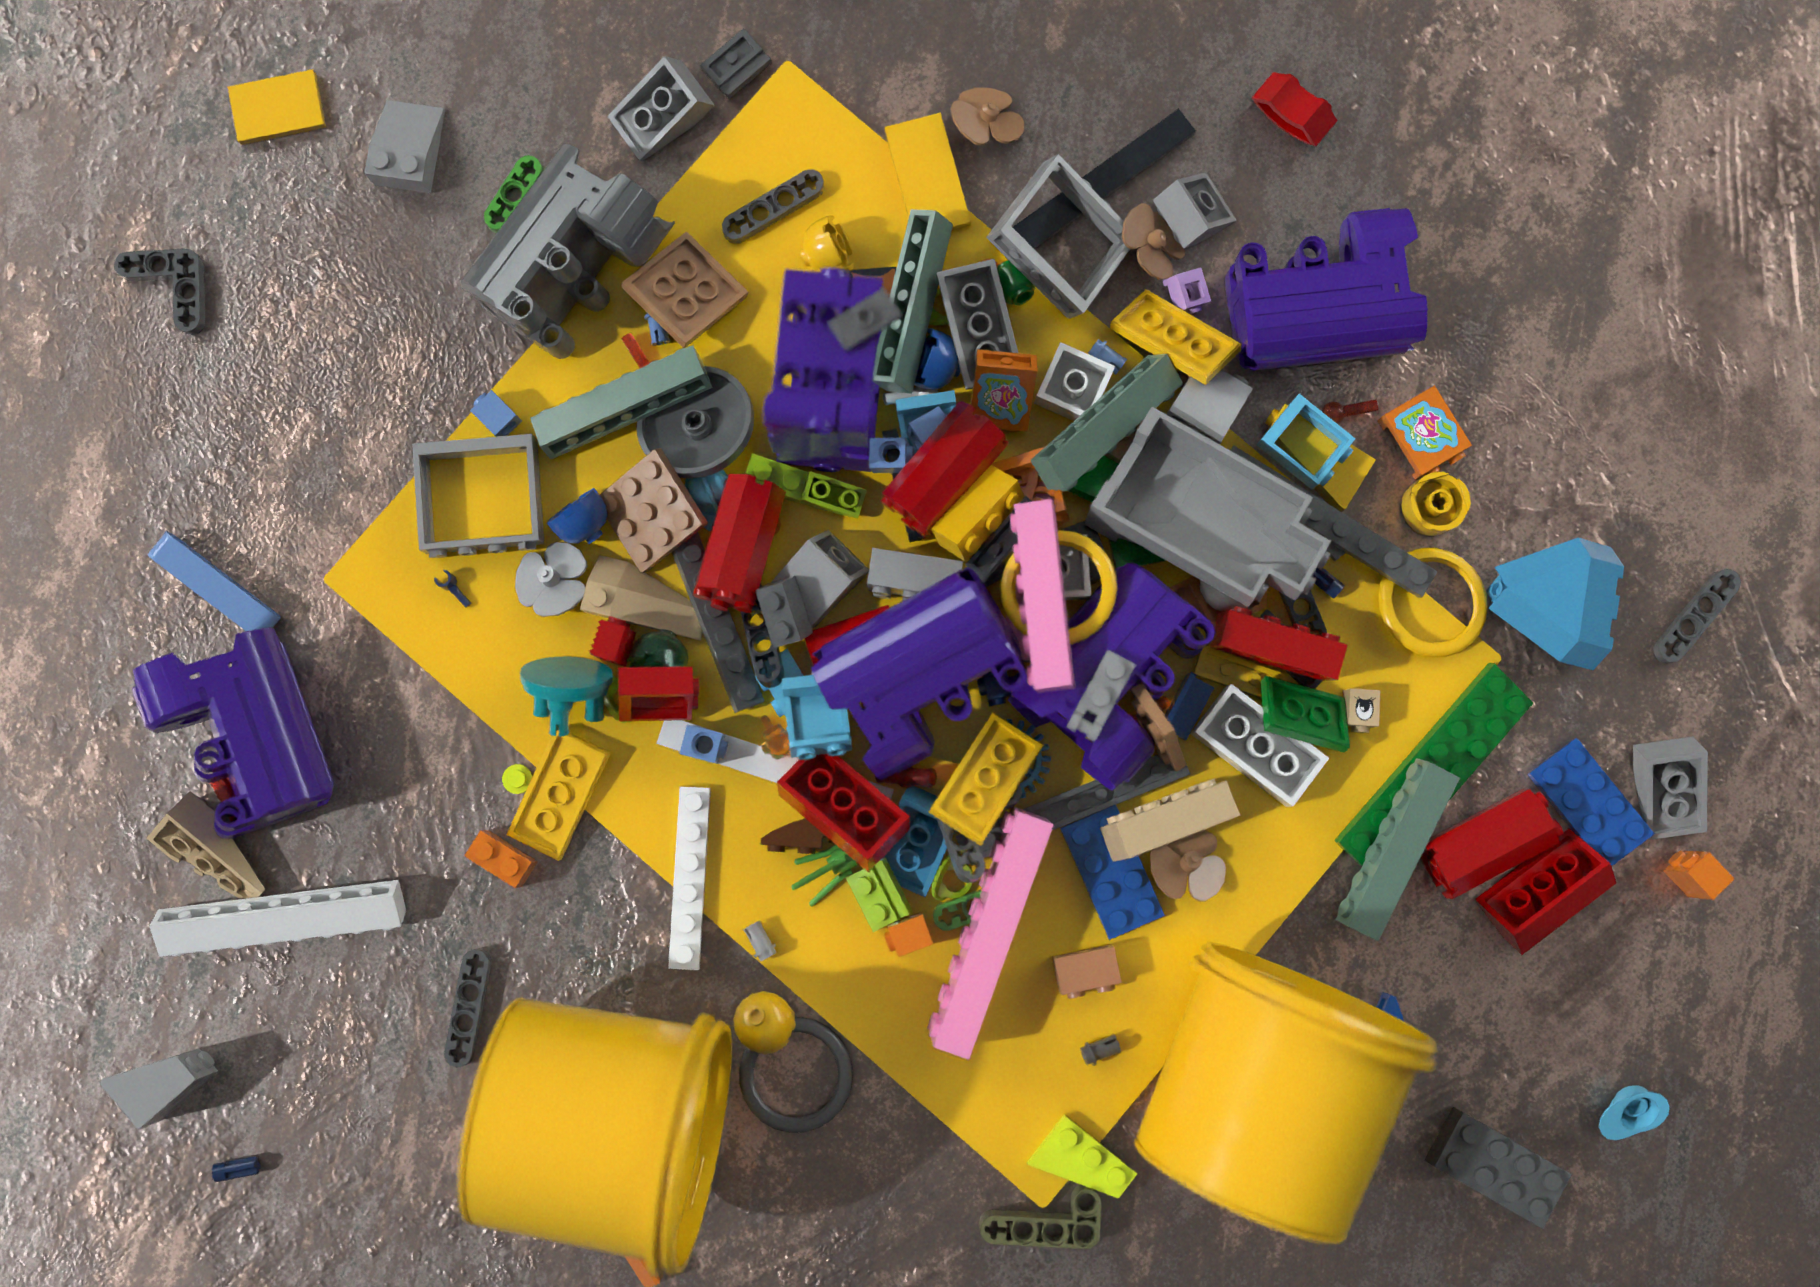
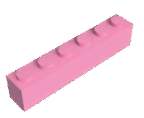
M1051 499L1014 504L1015 514H1010L1012 532H1017L1018 544L1013 545L1015 562H1020L1022 574L1017 575V587L1019 593H1024L1025 605H1020V616L1022 624H1027L1028 636H1023L1025 654H1030L1031 667L1026 669L1029 686L1034 685V690L1037 693L1075 689L1055 505Z

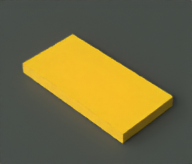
M941 112L884 127L908 218L911 209L936 210L953 224L952 230L971 225Z
M1147 289L1110 322L1111 330L1153 355L1167 354L1175 368L1204 385H1207L1241 351L1242 344Z
M992 713L934 802L929 813L981 846L1044 745L1000 716Z
M557 730L556 736L551 735L506 835L557 861L562 860L611 752L570 732L566 736H559V730Z

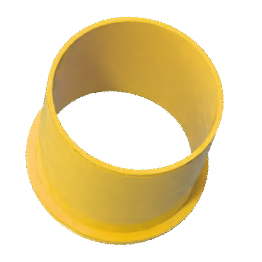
M1206 942L1200 947L1201 955H1194L1190 962L1192 968L1199 972L1200 975L1134 1144L1138 1151L1161 1171L1193 1191L1236 1213L1301 1238L1330 1244L1342 1243L1346 1238V1234L1353 1222L1418 1070L1432 1072L1434 1070L1436 1061L1431 1056L1437 1053V1042L1405 1021L1321 981L1254 954L1220 943Z
M525 998L513 1000L503 1011L488 1041L478 1069L467 1111L458 1175L459 1206L464 1221L470 1225L646 1260L649 1275L655 1277H662L666 1272L669 1276L681 1273L690 1259L702 1225L722 1139L732 1064V1033L730 1026L723 1020L715 1021L713 1015L705 1013L698 1016L694 1024L691 1025Z

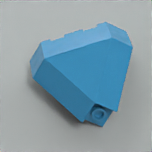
M1578 537L1495 567L1499 576L1486 590L1492 601L1488 609L1559 662L1594 670L1611 652L1614 638L1610 637L1612 620H1617L1620 596L1616 595L1618 579H1623L1624 572L1623 564L1611 547Z

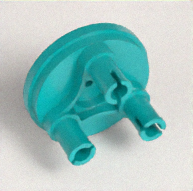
M562 656L537 659L525 664L521 668L520 681L523 684V688L527 693L534 696L533 715L536 717H549L550 715V735L556 736L557 730H559V736L569 734V710L572 709L573 702L586 701L584 718L587 721L600 722L604 720V696L607 695L613 680V672L607 665L592 659Z

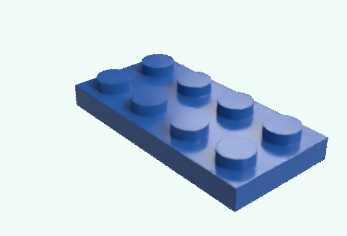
M1577 738L1570 741L1527 774L1570 829L1609 861L1611 866L1655 834Z
M1116 805L1060 828L1109 940L1165 916L1139 856L1136 855L1128 859L1112 862L1100 827L1108 825L1107 818L1120 814Z

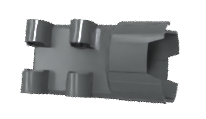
M563 143L460 281L462 289L473 296L486 311L558 359L568 357L575 348L574 339L560 324L576 302L593 312L601 311L608 305L610 300L609 292L595 277L610 256L613 255L633 267L644 266L675 224V221L667 222L657 216L654 218L653 215L658 200L622 173L606 182L578 166L577 160L580 150L566 143Z

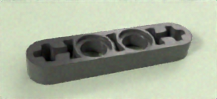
M814 169L805 170L731 213L722 223L725 238L731 243H741L815 200L824 190L822 175ZM810 179L812 182L817 180L815 183L816 189L812 190L810 187H806L801 190L806 186L805 180ZM795 185L798 186V190H801L802 198H799L797 190L794 188ZM789 192L794 196V201L788 206H782L778 203L777 198L781 193ZM758 207H764L769 211L768 217L763 221L755 220L752 216L753 211ZM746 214L748 215L750 223L753 225V227L749 228L748 223H745V218L743 216ZM732 223H735L737 226L745 223L740 227V234H736L734 231L730 232V225Z
M1732 569L1720 570L1708 578L1656 641L1653 652L1658 661L1673 663L1685 656L1738 592L1741 586V579ZM1727 577L1729 579L1727 581L1729 587L1721 589L1717 594L1712 592L1718 590L1722 585L1721 578ZM1703 597L1709 598L1713 603V609L1710 613H1705L1700 609L1699 603ZM1685 619L1692 621L1695 626V631L1690 636L1684 634L1681 630V623ZM1676 639H1679V640L1682 641V642H1677V643L1673 646L1672 651H1673L1675 654H1672V655H1666V654H1665L1666 651H1667V648H1666L1664 645L1672 644V643H1674V642L1676 641Z
M483 949L468 951L461 961L444 1050L446 1062L453 1067L465 1066L473 1059L492 965L490 954ZM479 955V960L484 962V966L477 968L475 977L482 976V980L480 981L475 978L466 979V974L469 976L473 975L474 965L470 964V959ZM468 984L475 985L479 990L478 998L475 1001H468L463 995L464 987ZM462 1014L469 1015L473 1020V1026L469 1031H463L458 1027L457 1020ZM454 1036H470V1041L465 1040L462 1045V1051L467 1052V1056L462 1057L458 1061L457 1055L452 1054V1050L459 1047L461 1039H454Z

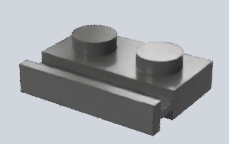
M743 28L705 60L700 67L729 100L772 63V60Z

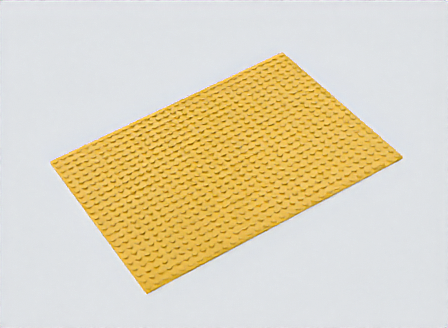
M785 61L659 201L653 215L654 218L657 216L667 222L675 221V224L648 261L687 231L748 291L746 299L687 346H694L704 366L718 368L733 375L743 385L753 404L754 427L752 435L743 452L736 460L723 469L727 475L745 474L752 453L774 461L777 460L776 453H773L770 447L768 426H764L763 423L765 397L773 389L785 269L814 271L811 265H805L801 257L806 230L817 220L833 215L835 217L832 220L833 224H841L850 242L853 254L848 255L849 263L854 262L855 264L853 270L897 267L909 219L888 142L790 61ZM814 169L822 175L824 190L815 200L741 243H731L725 238L722 223L731 213L805 170ZM810 179L805 180L806 186L801 190L806 187H810L812 190L816 189L815 183L817 180L814 182ZM795 185L794 188L797 190L799 198H802L801 190H798V186ZM783 192L778 196L777 201L782 206H788L793 203L794 196L789 192ZM758 207L753 211L752 216L755 220L763 221L768 217L769 211L764 207ZM968 210L971 225L951 231L942 271L990 259H995L996 267H998L1001 263L1008 260L986 238L992 229ZM744 215L745 223H748L749 228L753 227L748 219V215ZM732 223L730 225V232L734 231L736 234H740V227L745 223L741 224L740 226H737L735 223ZM611 255L595 277L609 292L610 300L608 305L601 311L593 312L576 302L560 324L575 341V348L572 354L564 359H558L532 343L491 389L522 420L507 436L532 434L537 439L531 417L545 409L558 406L571 397L587 393L598 385L616 380L625 373L643 368L652 361L672 355L677 350L683 348L669 333L670 343L664 344L663 342V345H651L648 320L644 318L647 312L622 288V282L642 266L633 267ZM1036 286L1033 297L1026 303L1018 306L1006 303L1018 353L1037 355V377L1028 431L1010 432L1000 429L1005 434V440H1008L1009 444L994 462L1045 447L1074 422L1034 404L1060 342L1088 354L1098 339L1102 342L1105 340L1107 341V346L1127 359L1116 375L1114 372L1112 373L1103 395L1145 357L1087 309L1083 314L1068 319ZM940 294L935 298L933 308L942 316H947L942 295ZM793 314L789 316V319L791 321L793 319ZM929 324L928 328L941 331L952 338L949 324ZM962 373L957 378L953 377L948 385L938 389V393L954 390L956 404L962 401L971 405L973 389H965ZM791 374L786 375L782 381L786 386H791ZM880 387L875 438H883V431L895 428L899 438H901L896 403L885 405L883 394L889 393V391ZM1177 388L1174 391V396L1162 402L1156 409L1167 414L1182 388ZM471 412L446 441L496 436ZM637 422L554 459H550L538 442L544 544L536 545L535 550L521 551L518 550L517 546L506 547L507 551L503 553H489L488 549L477 550L475 555L462 556L457 551L447 552V557L429 558V554L419 550L415 479L413 477L324 577V582L536 768L551 737L549 734L550 715L549 717H536L533 715L534 696L527 693L523 688V684L520 681L521 668L525 664L537 659L562 656L587 658L601 662L610 667L613 676L617 678L618 668L625 667L600 660L589 652V650L593 649L591 645L594 643L593 639L596 638L594 633L598 632L596 627L600 626L598 621H608V618L588 614L580 610L582 600L573 609L559 616L542 617L534 612L533 606L526 607L518 599L515 589L516 571L522 558L527 553H538L543 558L545 565H547L544 558L547 547L555 542L567 543L561 540L547 524L551 517L592 488H595L600 495L646 456L637 437ZM1229 428L1219 445L1228 450L1234 445L1289 479ZM527 452L430 460L435 542L532 534ZM886 453L885 460H886L887 462H889V461H888V457H887V453ZM789 465L806 472L812 471L866 489L867 492L858 519L784 499L761 579V585L764 586L772 582L808 539L827 530L842 542L868 569L870 567L872 548L958 561L963 560L941 547L934 534L932 536L928 534L922 540L909 542L905 524L901 521L902 517L898 513L890 511L880 502L884 497L882 492L893 480L892 473L845 470L844 467L839 472H823L815 470L811 466ZM680 478L683 484L685 485L686 478ZM1062 491L1070 521L1065 522L1057 530L1085 521L1093 502L1068 491ZM608 520L600 529L603 534L592 543L588 544L586 540L577 544L569 543L582 552L587 561V568L580 577L565 580L581 581L586 587L587 580L599 555L626 561L636 566ZM703 527L698 533L704 549H706L711 531ZM1098 533L1105 553L1110 558L1115 569L1109 540ZM672 553L648 572H645L690 600ZM973 553L966 561H963L962 570L967 568L965 564L970 560V558L975 553ZM1347 553L1343 554L1335 562L1329 556L1323 568L1345 585L1344 588L1334 599L1315 583L1310 590L1327 633L1339 636V642L1348 644L1339 679L1322 681L1315 689L1343 697V690L1350 688L1380 690L1379 727L1370 728L1369 733L1351 732V727L1348 726L1350 748L1345 753L1311 744L1329 759L1293 807H1285L1191 734H1189L1187 740L1177 737L1190 775L1118 803L1116 806L1120 813L1132 810L1133 814H1136L1134 808L1159 799L1161 804H1163L1162 797L1185 789L1189 792L1188 788L1211 779H1215L1216 784L1227 781L1240 816L1204 829L1216 837L1217 847L1211 854L1202 857L1215 855L1224 861L1226 866L1225 881L1216 895L1200 902L1190 895L1187 876L1185 894L1179 899H1171L1157 886L1151 872L1150 854L1152 850L1139 854L1138 856L1165 916L1111 940L1106 935L1060 830L1061 827L1052 830L969 1059L934 1048L932 1039L929 1036L930 1030H927L932 1013H938L940 1001H938L940 989L943 983L948 984L951 973L948 972L950 961L953 955H959L961 944L958 941L964 926L945 931L938 928L933 920L935 907L939 903L953 898H946L942 901L936 900L932 896V884L926 898L901 887L913 910L911 914L903 918L922 912L933 945L898 957L896 950L893 952L889 951L884 937V933L889 931L888 925L875 932L872 931L846 878L814 906L809 905V902L839 873L834 874L830 870L796 890L791 889L792 884L827 865L826 859L830 856L796 865L794 863L795 859L810 854L797 853L798 847H786L785 852L767 851V845H761V838L786 824L804 819L799 812L779 796L776 782L724 765L679 754L680 751L656 744L664 721H627L626 723H621L619 720L614 719V715L611 716L609 714L610 711L607 710L605 705L604 720L590 722L584 718L586 701L573 702L572 709L569 710L568 729L570 733L611 752L585 810L672 886L674 884L679 788H711L703 913L754 958L756 952L743 929L757 921H761L772 945L776 944L774 949L777 953L763 961H760L758 957L755 959L1034 1203L1044 1208L1048 1206L1068 1180L1029 1166L1027 1161L1064 1114L1098 1142H1101L1162 1069L1200 975L1190 965L1194 955H1201L1200 947L1206 942H1215L1257 955L1342 853L1343 849L1334 841L1485 666L1488 663L1498 665L1501 661V656L1480 637H1477L1470 646L1461 652L1447 657H1429L1405 648L1391 635L1384 624L1379 610L1378 595L1383 576ZM1168 561L1141 566L1168 587L1193 576ZM443 570L449 571L456 577V585L471 602L467 608L449 590H444L435 583V577L443 584L448 581V575ZM867 574L812 630L889 605L891 608L902 602L903 597L892 594L891 599L874 597L872 591H868ZM998 581L986 588L1006 619V612L1001 601V581ZM1101 581L1090 585L1091 595L1101 585ZM1395 585L1393 593L1394 610L1399 622L1411 635L1432 643L1445 642L1457 637L1466 628L1462 622L1426 592L1423 597L1418 598L1399 585ZM1268 586L1266 590L1267 607L1251 616L1259 617L1268 609L1277 618L1281 619L1285 626H1293L1279 591ZM1087 599L1065 601L1068 621ZM1297 599L1293 605L1294 611L1298 615H1306L1309 611V604L1304 599ZM729 607L732 620L754 673L741 611ZM763 614L754 615L751 618L750 625H761L765 620ZM1311 616L1306 620L1299 621L1300 625H1304L1307 623V626L1311 628L1309 622L1315 620L1314 617ZM631 624L630 629L636 632V636L626 667H693V678H699L698 709H692V720L683 721L791 756L789 736L786 730L787 719L785 715L780 718L770 703L775 698L769 689L764 692L759 685L765 702L734 713L704 634H702L700 641ZM1196 627V628H1198V629L1200 630V632H1201L1202 635L1204 636V640H1205V639H1206L1205 631H1204L1202 628H1200V627ZM1311 629L1310 633L1315 635L1319 634V631ZM805 638L798 642L779 646L780 653L786 649L789 650L804 676L813 675L811 668L814 665ZM760 641L756 646V651L760 653L767 651L771 646V641ZM1183 643V646H1184L1186 649H1188V650H1196V649L1190 648L1189 646H1186V645ZM1167 646L1158 656L1174 673V683L1155 701L1164 715L1186 674L1194 671L1199 654L1194 658L1185 659ZM1226 653L1289 675L1284 669H1280L1274 666H1270L1247 658ZM1023 662L1025 669L1031 664ZM1014 668L1007 670L1008 677H1013L1019 673V670ZM1159 673V674L1161 675V677L1164 679L1165 684H1166V679H1165L1164 675L1161 674V673ZM1290 675L1288 676L1287 682L1298 684ZM1196 676V678L1211 685L1214 689L1194 727L1226 686ZM977 679L968 683L972 711L966 719L961 721L949 719L937 700L920 709L935 742L932 755L929 757L960 764L992 713L1006 721L1007 719H1012L1015 727H1017L1020 720L1024 721L1022 730L1025 732L1032 724L1013 707L1008 700L1010 697L1005 698V704L989 707L986 695L980 696ZM619 688L617 689L616 694L613 695V699L618 706ZM1128 690L1117 705L1141 726L1136 717L1137 712L1131 703L1135 700L1134 695ZM1246 694L1262 707L1261 698ZM956 698L950 701V704L953 706H960L965 701L963 699ZM861 701L859 704L862 707V709H865L866 707L864 703ZM847 709L849 727L855 737L851 738L852 750L839 755L842 760L867 781L894 789L891 801L897 806L909 784L936 796L940 795L942 792L940 790L902 781L904 770L884 780L878 779L863 760V757L872 745L850 710ZM1052 722L1036 727L1031 734L1033 738L1042 734L1044 737L1038 742L1043 745H1049V749L1041 751V755L1051 756V761L1042 762L1041 766L1049 768L1050 771L1047 774L1039 772L1038 776L1042 777L1045 782L1043 784H1039L1035 780L1032 782L1037 790L1035 793L1030 792L1028 787H1025L1026 797L1020 798L1014 807L1024 809L1095 780L1081 768L1085 751ZM1155 746V753H1154L1152 756L1157 755V752H1156L1157 747H1156V746ZM1034 760L1033 764H1032L1031 767H1030L1032 770H1033V768H1034L1035 760ZM1024 776L1021 782L1026 780L1028 777ZM1011 808L1003 810L999 818L1003 817L1005 811L1010 812ZM958 831L954 832V835L952 837L954 844H956L957 846H959V844L956 839V836L961 834ZM823 837L822 849L816 848L815 853L827 850L836 844L828 843L829 838ZM946 850L942 861L949 855L948 850ZM988 856L983 859L985 868L989 870L992 858ZM857 862V866L851 869L853 874L864 869ZM968 864L971 867L972 872H974L977 868L976 864ZM955 870L946 871L942 882L946 885L947 889L959 891L964 888L966 882L961 881L957 877ZM980 878L973 882L966 894L982 889L979 886ZM974 898L970 899L967 903L966 908L968 912ZM961 902L955 904L958 908L957 911L949 912L947 908L942 909V915L938 917L939 921L944 920L946 924H950L952 922L951 917L960 914L961 920L966 919L967 917L961 908ZM1106 945L1114 946L1122 982L1114 984L1115 990L1098 993L1097 988L1085 990V996L1071 999L1067 998V994L1061 995L1059 993L1052 956ZM1114 1034L1116 1036L1115 1041L1118 1040L1121 1053L1096 1061L1097 1065L1095 1066L1092 1063L1086 1065L1080 1048L1085 1046L1084 1043L1088 1042L1091 1044Z

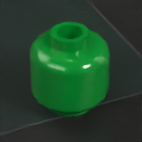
M1005 261L997 267L1007 304L1022 305L1033 297L1035 286L1010 261Z

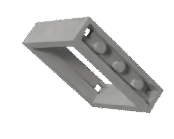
M1059 154L1042 163L986 237L1068 319L1083 314L1130 250L1122 240L1124 220L1112 210L1111 205L1107 201L1103 200L1092 189L1091 184L1082 179L1072 168L1071 164L1066 162ZM1047 178L1113 243L1078 292L1011 226Z
M532 434L412 444L419 550L429 554V558L447 557V552L457 551L462 556L475 555L477 550L488 549L489 553H503L507 551L506 547L517 546L518 550L527 551L535 550L536 545L544 544L538 441ZM527 452L532 534L435 542L430 460Z

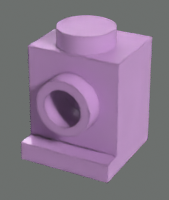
M1202 268L1176 274L1163 280L1164 286L1168 287L1173 305L1191 315L1201 312V306L1211 302Z

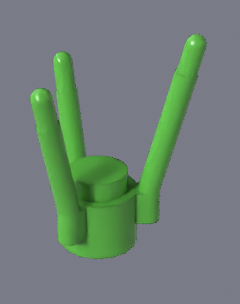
M837 845L827 850L795 859L794 861L796 865L830 856L826 859L827 865L792 884V890L806 885L830 870L834 874L839 873L809 902L810 906H814L844 878L853 874L851 869L857 866L856 862Z

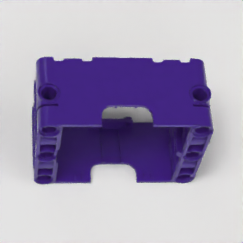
M823 268L820 272L785 269L773 389L765 397L763 423L764 426H768V439L773 453H776L777 462L789 465L811 466L815 470L823 472H839L842 467L845 470L871 472L869 468L870 438H875L880 387L873 383L876 350L881 331L846 353L829 328L828 322L882 289L883 278L853 275V279H851V275L847 271L838 268ZM791 314H793L792 321L789 319ZM788 374L792 376L791 386H786L782 383L784 377Z

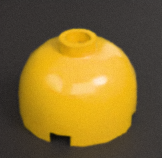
M828 215L812 223L804 234V249L801 250V257L805 265H811L816 272H820L823 268H838L849 272L855 266L854 262L849 263L848 255L853 254L848 237L840 223L833 224L832 220L835 218L833 215Z
M765 991L752 993L744 998L736 1008L733 1018L734 1032L741 1044L751 1051L764 1055L775 1053L785 1047L790 1041L789 1037L796 1025L794 1011L789 1003L779 995Z

